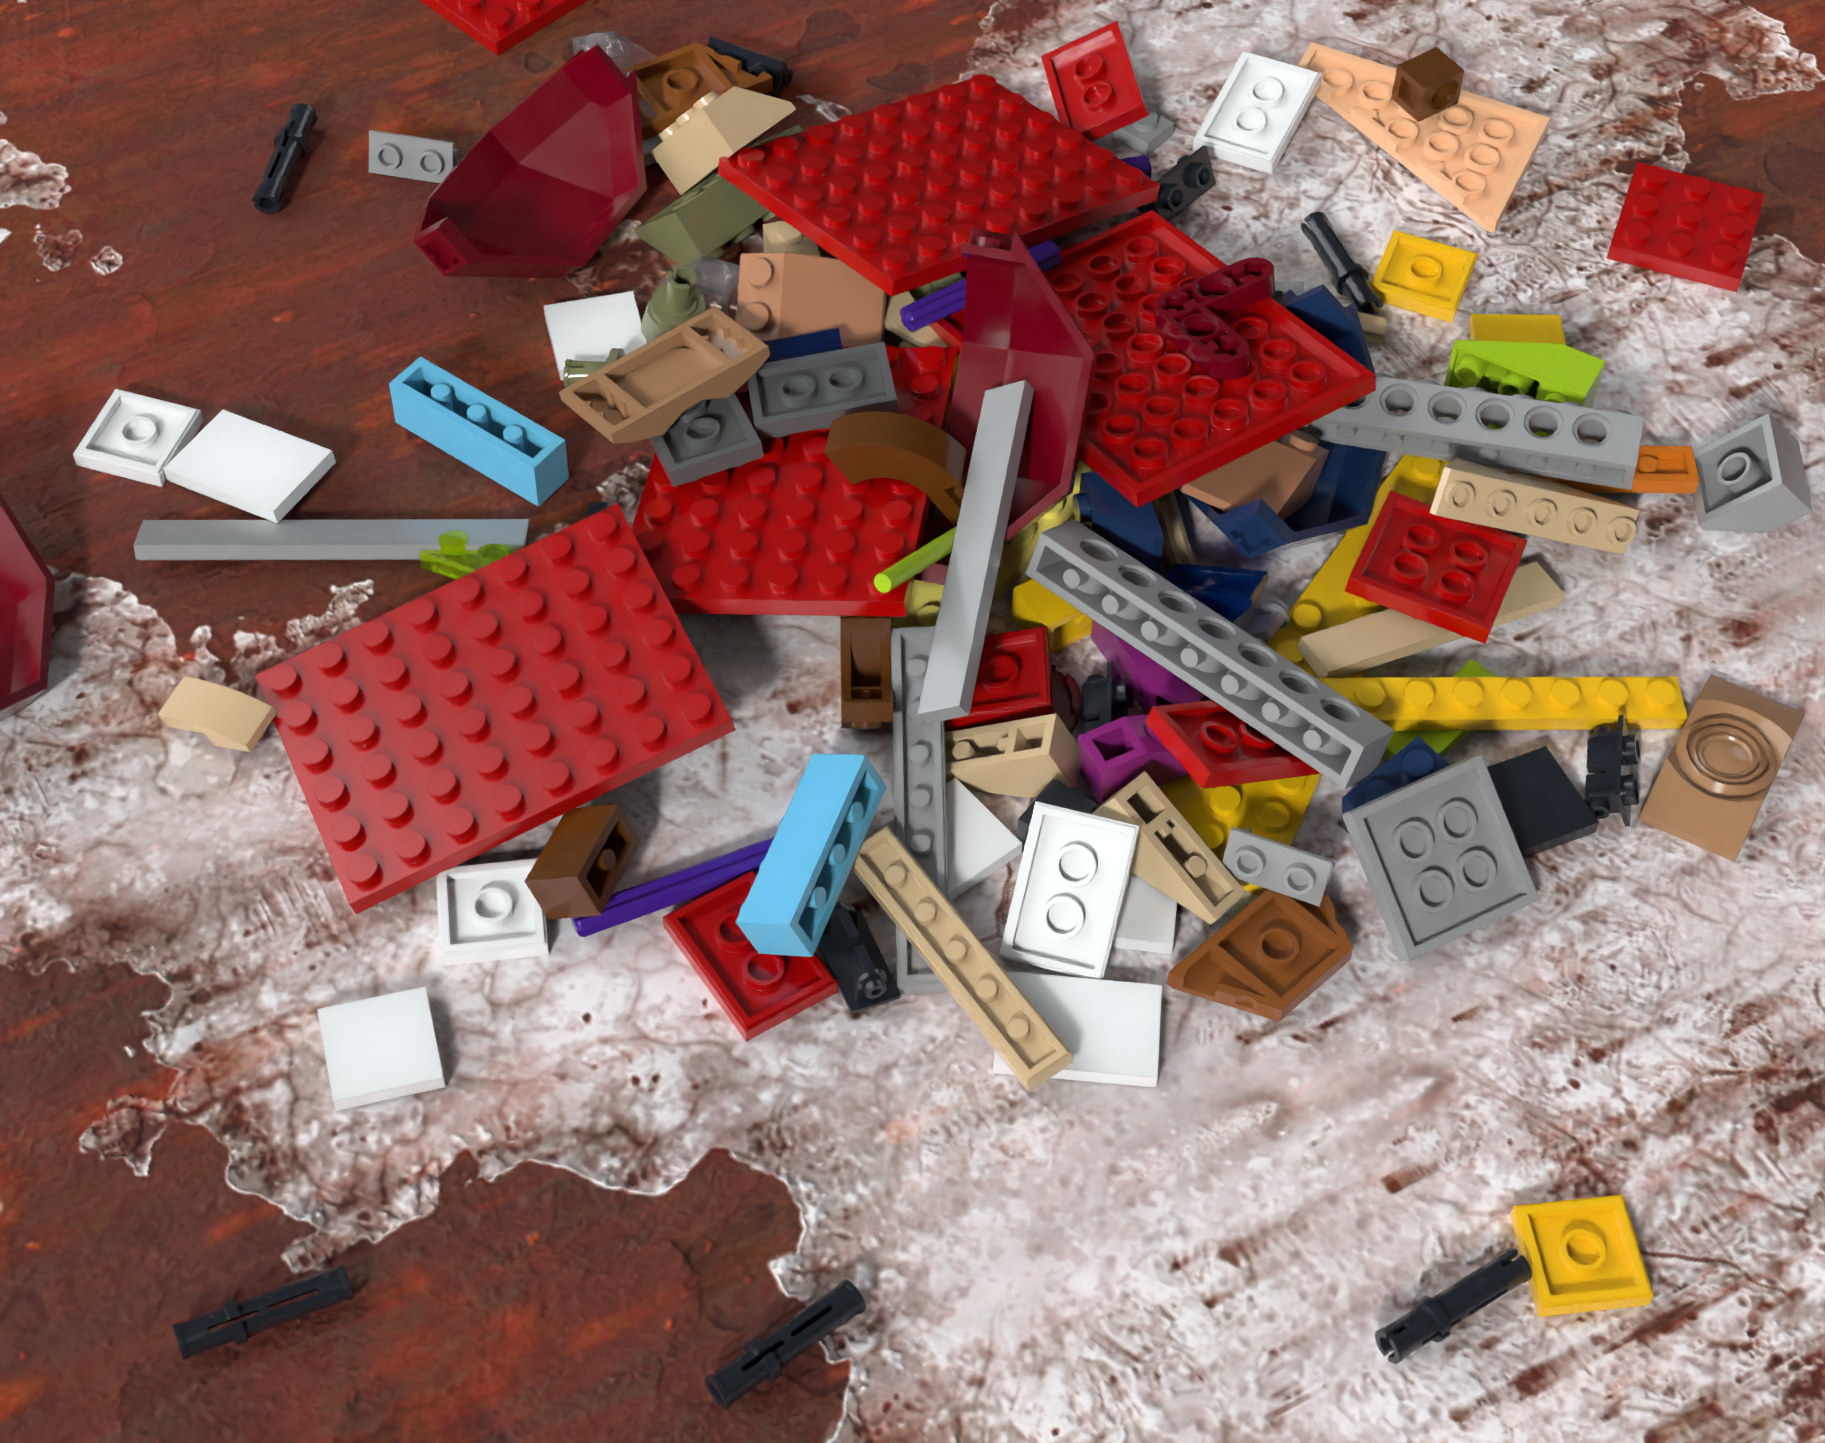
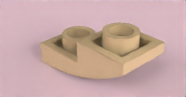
M184 676L157 715L169 728L204 733L214 746L251 752L262 738L277 712L272 706L237 690L210 681Z

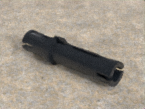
M298 103L292 106L286 125L277 132L274 139V146L276 148L266 167L261 183L252 198V202H255V208L265 214H275L279 211L299 160L306 156L310 147L308 138L318 120V116H315L317 112L307 104Z
M1314 212L1306 216L1304 220L1307 224L1301 223V230L1332 274L1333 286L1340 295L1344 294L1350 304L1355 302L1358 312L1377 315L1379 313L1377 308L1383 307V301L1371 287L1368 281L1369 274L1364 266L1354 261L1325 213Z
M1512 1247L1508 1248L1495 1259L1433 1297L1423 1296L1413 1302L1414 1308L1410 1312L1375 1332V1341L1380 1352L1385 1356L1394 1350V1353L1388 1356V1361L1398 1364L1405 1357L1430 1341L1436 1343L1443 1341L1450 1336L1451 1333L1449 1331L1452 1327L1520 1284L1529 1281L1532 1277V1272L1526 1258L1521 1255L1512 1262V1259L1518 1256V1250Z
M340 1264L336 1268L285 1284L279 1288L237 1303L234 1297L222 1301L223 1308L179 1324H172L183 1360H186L192 1355L235 1341L237 1346L248 1342L247 1336L301 1318L339 1302L354 1299V1294L343 1264ZM314 1291L319 1293L272 1311L268 1309ZM255 1312L259 1313V1315L256 1317L232 1324L228 1327L219 1329L211 1333L208 1332L209 1329L214 1328L216 1326L240 1319L241 1317L253 1314Z
M844 1279L834 1289L797 1313L793 1318L762 1340L754 1337L744 1345L745 1352L714 1374H710L705 1378V1385L714 1401L722 1409L727 1410L734 1402L762 1382L766 1381L771 1384L782 1376L781 1369L812 1346L818 1344L855 1315L865 1311L866 1304L859 1290L852 1282Z

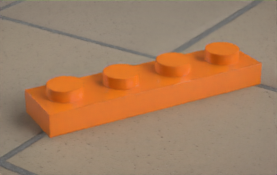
M1640 446L1631 490L1536 475L1588 493L1695 494L1700 482L1692 446ZM1505 470V473L1512 475L1514 471Z

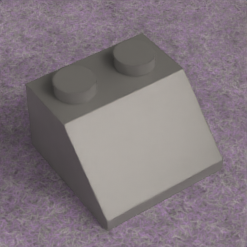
M1770 413L1693 452L1700 480L1697 491L1693 496L1698 525L1703 530L1771 533L1812 512L1799 441Z

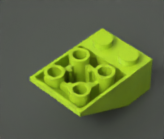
M1456 340L1453 344L1444 386L1462 389L1478 387L1488 393L1508 396L1524 394L1536 400L1554 403L1575 402L1583 407L1593 408L1606 361L1567 345L1557 343ZM1497 424L1485 425V427L1493 430L1503 428ZM1537 431L1533 433L1539 437L1551 436L1550 434L1543 431Z

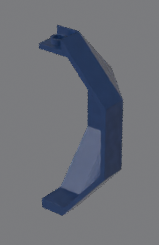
M1324 284L1298 296L1289 289L1278 301L1280 305L1371 372L1375 373L1355 302L1344 307ZM1352 402L1345 406L1357 407L1360 406V404ZM1318 441L1317 445L1329 450L1310 501L1285 520H1282L1262 498L1225 512L1190 495L1183 494L1250 559L1331 539L1368 524L1387 451Z

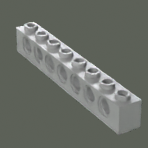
M1374 373L1376 375V391L1354 401L1360 404V406H1343L1295 430L1307 433L1318 441L1444 461H1452L1459 457L1495 469L1631 490L1645 416L1633 415L1622 409L1606 411L1583 407L1575 402H1547L1536 400L1524 394L1508 396L1488 393L1478 387L1462 389L1442 386L1431 380H1419L1416 382L1393 378L1385 373ZM1395 409H1401L1408 413L1396 415L1391 413L1390 411ZM1451 417L1454 419V421L1442 422L1437 418ZM1497 424L1503 428L1493 430L1485 427V425ZM1537 431H1543L1550 434L1551 436L1539 437L1533 433ZM1593 439L1599 443L1590 445L1582 442L1581 440Z
M1074 519L1041 532L1025 573L1026 575L1342 788L1346 789L1376 771L1394 729Z

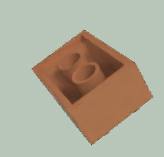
M785 252L740 254L736 322L769 346V349H786L792 346H800L805 349L830 350L837 346L851 348L883 342L886 292L839 259Z
M1293 431L1183 485L1181 492L1225 512L1262 498L1282 520H1285L1310 501L1329 450L1318 446V440L1315 437L1301 431Z

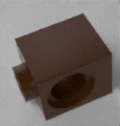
M1435 47L1397 65L1391 99L1417 122H1420L1458 103L1464 70L1439 48Z

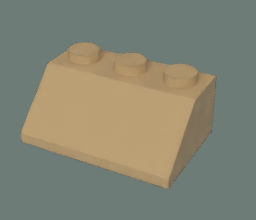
M735 86L720 96L714 89L675 120L676 122L658 134L663 142L650 153L680 195H682L718 170L720 157L725 156L729 158L740 149L751 146L794 112L796 108L790 101Z

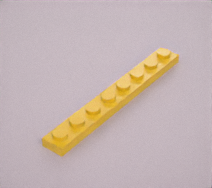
M1677 676L1316 678L1394 729V731L1594 730L1597 727L1618 729V715H1624L1628 729H1682L1688 719Z

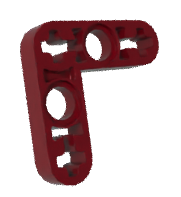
M1246 258L1160 295L1154 301L1155 327L1212 377L1221 380L1241 378L1250 369L1249 344L1220 318L1272 295L1275 291L1274 265L1271 261L1264 258ZM1210 295H1223L1219 297H1207ZM1196 334H1210L1207 336L1200 337L1193 336Z

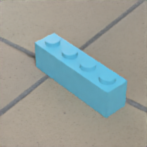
M420 356L389 383L394 417L397 424L539 507L569 479L565 439Z
M812 754L736 920V924L759 954L813 957L887 788L866 755Z

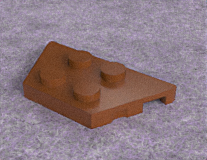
M698 42L622 70V73L625 74L636 68L642 141L660 134L676 122L675 120L692 108L693 104L714 89L719 96L733 86L760 94H767L773 91V78L770 74L763 71L756 77L741 69V61L727 55L717 54L714 49Z
M1267 889L1168 972L1167 984L1172 989L1280 1022L1351 960L1353 946L1344 927L1340 926L1336 921V910L1328 894L1323 895L1319 907Z

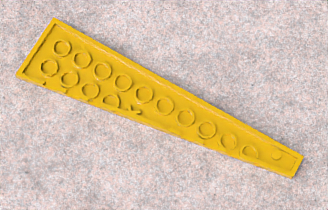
M1404 454L1376 492L1368 524L1346 533L1289 611L1288 624L1284 628L1278 629L1274 636L1267 641L1266 646L1313 677L1319 678L1297 649L1302 636L1389 609L1388 607L1369 602L1361 597L1345 592L1349 576L1390 490L1432 505L1444 467L1451 461ZM1368 669L1342 678H1365ZM1188 773L1163 784L1160 790L1222 863L1232 827L1245 830L1248 827L1252 829L1251 833L1293 847L1323 774L1202 789L1199 784L1192 780ZM1235 878L1240 886L1250 893L1260 896L1267 890L1266 888Z

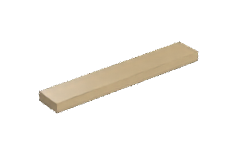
M1537 561L1517 567L1492 628L1560 606L1565 594ZM1389 608L1302 636L1297 649L1319 678H1342L1463 638V636Z
M888 825L865 839L851 869L1028 1092L1032 1091L1072 1064L1073 1055Z

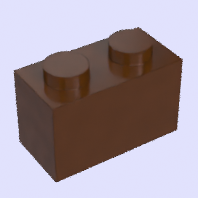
M618 804L573 808L563 814L524 882L548 919L601 916L641 841Z

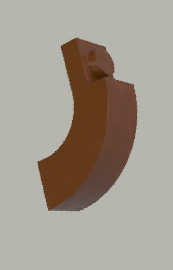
M860 412L832 420L824 453L853 485L871 478H893L905 481L927 493V496L953 526H957L968 473L963 472L967 450L956 439L926 421L893 412Z
M840 616L841 728H892L891 616Z

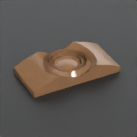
M713 306L559 391L562 402L613 444L636 442L664 435L682 413L692 410L703 400L729 398L770 356L769 346L717 307Z
M1711 674L1696 699L1638 820L1735 862L1806 713Z

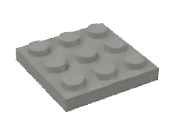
M1482 754L1470 756L1341 814L1400 962L1414 960L1540 900Z

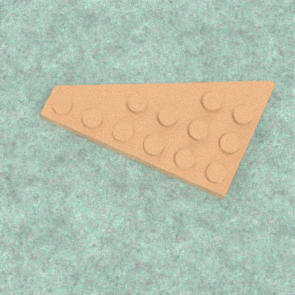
M1311 42L1297 65L1298 67L1321 73V85L1315 94L1316 97L1483 229L1495 233L1548 130L1550 117L1460 89L1456 105L1417 122L1391 99L1396 68Z

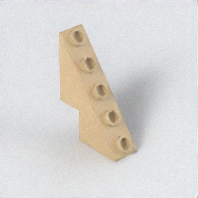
M1456 457L1444 467L1429 513L1624 555L1627 545L1636 535L1635 522L1640 509L1533 474L1514 472L1511 475Z

